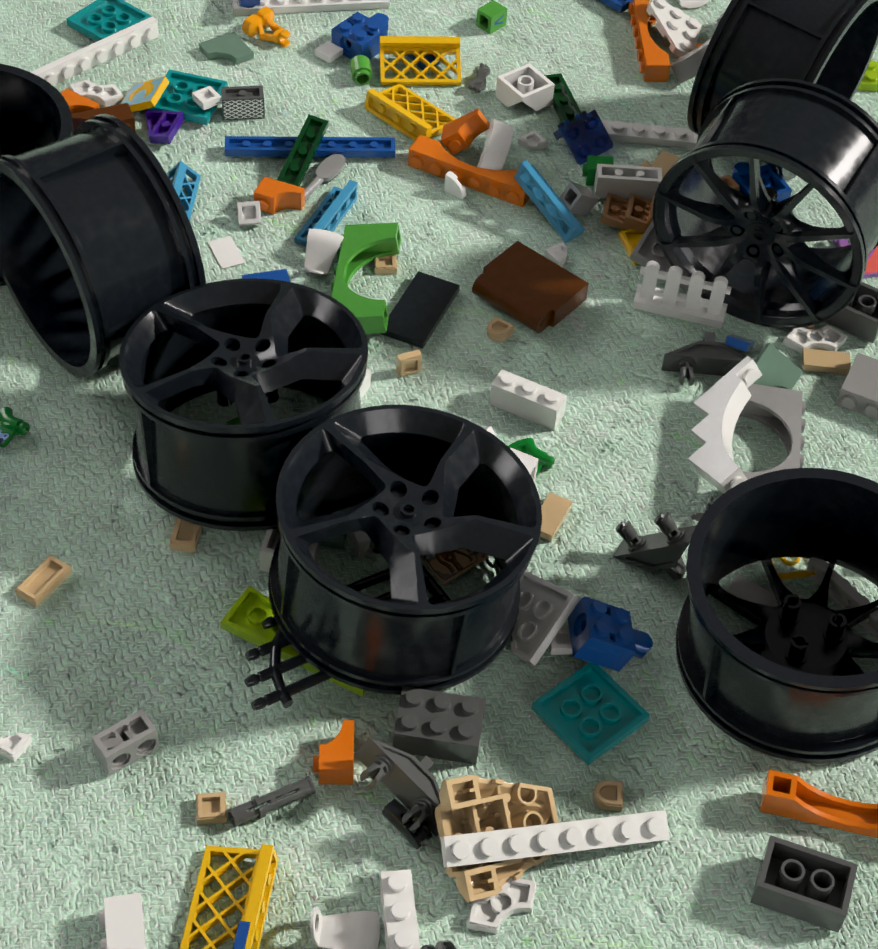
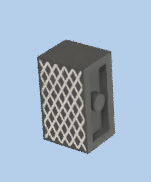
M263 85L221 87L223 120L265 118Z

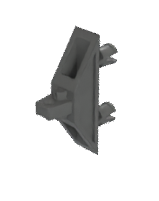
M705 332L703 341H697L666 353L661 370L680 372L679 383L683 386L684 379L687 378L688 386H692L695 382L694 373L725 376L746 355L725 343L715 342L714 332Z
M669 512L665 516L663 513L659 514L654 520V523L662 531L659 533L638 536L637 531L629 520L626 524L624 521L618 524L616 531L623 538V541L614 553V558L652 570L663 569L674 581L683 578L686 572V565L681 556L690 543L696 525L677 528V524L671 518Z
M369 737L354 753L367 767L360 775L361 782L370 777L371 780L367 788H373L381 781L409 809L402 817L403 824L411 819L413 820L408 830H416L423 823L437 837L439 833L435 809L440 804V789L434 775L428 770L434 762L427 755L419 761L414 755Z

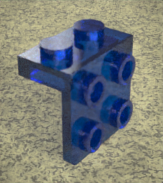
M585 110L575 116L576 120L562 122L557 125L559 129L553 133L556 140L564 138L579 165L587 162L588 155L599 156L613 148V142L596 110L589 113Z

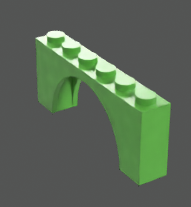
M398 222L345 225L344 234H341L344 237L341 242V249L337 251L338 264L334 266L335 280L331 281V297L346 306L356 316L365 334L386 333L389 320L386 301L362 297L354 293L348 285L353 275L376 257L381 258L399 254L402 239Z

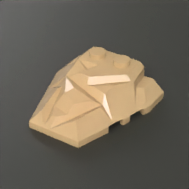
M477 775L443 780L439 792L440 804L435 809L439 838L442 836L559 823L552 788L525 783H509L501 779H485ZM551 855L447 867L446 873L449 877L456 878L457 889L465 901L472 902L497 895L503 890L502 886L510 878L514 881L518 880L523 876V872L532 866L539 865Z

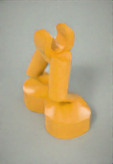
M267 6L258 10L256 15L252 14L247 17L242 24L243 33L251 38L259 34L261 41L279 43L282 47L290 45V41L286 40L290 37V32L274 22V11ZM270 27L274 33H264L263 28L267 29Z

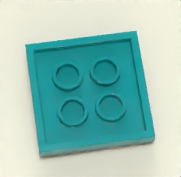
M96 0L66 18L69 27L97 42L152 16L123 0Z
M169 69L165 75L169 81L166 89L155 107L148 108V110L183 112L186 121L207 125L218 105L203 110L192 100V92L211 86L221 96V87H228V82Z
M594 663L585 665L534 701L531 707L588 766L647 723L650 718V714L599 665Z

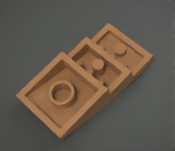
M608 193L599 223L622 230H636L637 233L644 234L653 220L655 194L651 201L632 193L629 200Z

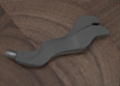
M483 63L479 64L481 68L478 69V77L469 81L468 88L470 90L475 89L476 93L486 89V77L490 74V68Z

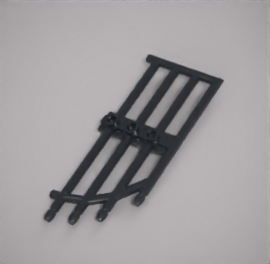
M422 564L425 586L434 595V597L428 599V602L434 604L450 601L449 596ZM389 568L346 586L359 592L390 579ZM389 591L375 598L387 601L391 598V592ZM272 616L262 621L264 629L275 627L277 624ZM279 628L272 641L245 653L248 661L270 654L269 668L248 676L244 680L246 686H255L259 682L272 679L276 690L264 695L263 698L255 699L251 703L254 711L281 701L284 708H288L293 704L292 695L332 678L319 671L286 686L282 674L308 662L300 654L281 662V649L289 646L290 643Z

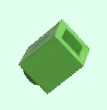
M493 0L477 9L476 26L491 34L506 25L507 8Z

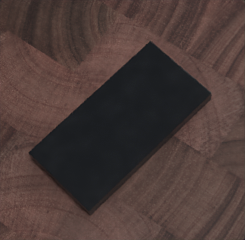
M418 271L390 313L387 332L380 334L423 349L458 294L460 285Z

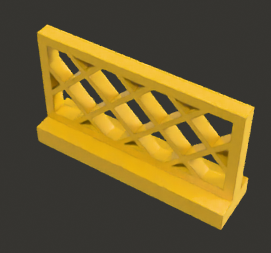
M380 36L381 85L461 86L460 37ZM384 54H393L396 59L390 63L384 58ZM413 54L416 59L410 63L404 56ZM432 54L436 59L430 63L424 56ZM446 55H456V59L452 63H449L444 57ZM399 61L407 66L401 72L394 67ZM419 61L427 66L422 72L414 67ZM439 61L447 66L442 72L434 67ZM390 69L397 75L393 79L385 78V73ZM411 69L417 76L414 79H408L404 74ZM432 70L437 76L434 79H428L425 74ZM452 70L457 75V79H448L445 74Z
M401 84L380 92L373 88L367 90L364 109L414 141L420 135L432 138L442 134L443 126L455 120L454 117Z
M261 844V849L206 846L180 949H189L190 943L201 935L208 944L202 949H217L218 946L229 938L235 941L238 923L229 928L223 919L237 909L242 914L241 921L250 922L245 949H259L279 861L273 845ZM212 856H223L228 861L215 871L210 866ZM245 858L255 859L254 866L244 873L237 866ZM231 868H234L239 877L225 886L219 877ZM216 880L222 889L207 898L203 893L204 887ZM245 882L249 888L248 893L236 900L230 891ZM227 895L233 904L218 913L212 904ZM209 907L215 916L200 926L196 921L197 915ZM220 922L226 932L211 942L205 932Z

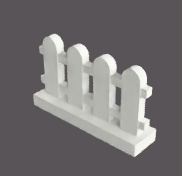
M648 261L646 267L641 266L639 274L644 275L643 282L637 285L632 308L722 329L728 305L723 303L725 294L730 295L732 288L727 286V278L718 276L714 279V283L705 281V274L701 271H694L691 277L682 276L683 271L679 266H671L668 272L659 270L660 265L656 261ZM657 279L666 280L665 289L656 288ZM680 284L689 285L687 295L678 293ZM703 289L711 290L710 300L701 298Z

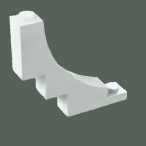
M746 356L694 402L704 419L691 431L702 447L688 459L697 473L723 494L736 485L748 480L741 468L734 462L732 438L739 415L752 396L747 388L762 376L756 363L749 356Z

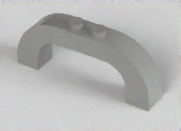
M723 14L717 19L718 23L720 22ZM711 38L695 50L679 57L671 66L680 83L697 75Z

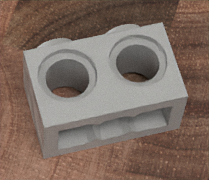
M143 709L91 737L95 757L109 776L160 748L157 728Z

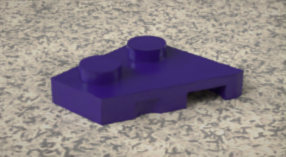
M146 109L145 114L150 143L170 144L185 120L184 113Z

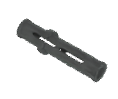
M307 776L302 780L263 796H252L250 801L228 809L231 823L236 827L256 817L259 819L264 818L266 813L288 805L310 794H315L314 783ZM296 791L295 793H293V794H291V795H288V796L283 797V798H281V799H279V800H276V798H278V797H281V796L286 795V794H288V793H290V792ZM268 802V804H266V805H264V806H261V807H259V808H257V809H254V810H252V811H250V812L247 811V810H249V809L255 808V807H257V806H259V805H261V804H264V803Z

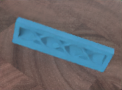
M527 160L521 162L514 178L565 243L582 235L585 229L533 164L530 165Z
M180 161L167 172V176L175 188L190 221L201 175ZM186 175L192 178L193 181L189 182ZM181 188H185L188 197H185Z
M349 180L343 189L334 186L295 236V243L306 247L307 239L304 236L308 235L309 229H322L333 232L356 202L358 182Z

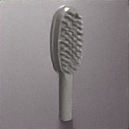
M332 154L320 163L316 169L315 179L305 188V200L322 183H329L331 179L334 180L340 174L346 162L343 155Z

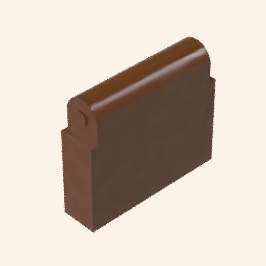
M517 241L483 268V273L478 276L472 286V293L536 333H541L548 326H556L586 300L589 283Z

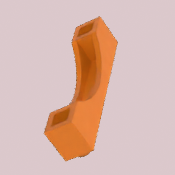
M632 0V3L628 5V14L631 15L630 25L633 26L632 34L633 38H635V49H638L637 61H640L639 72L643 74L644 82H668L671 67L669 55L652 40L648 32L650 27L656 23L654 16H649L646 11L649 0Z
M422 135L409 148L408 166L443 179H445V174L451 171L458 176L457 180L462 186L520 207H524L530 199L514 178L517 169L491 170L469 165L452 156L443 148L439 141Z
M769 769L762 787L759 812L878 838V804L862 803L836 797L813 787L797 775Z

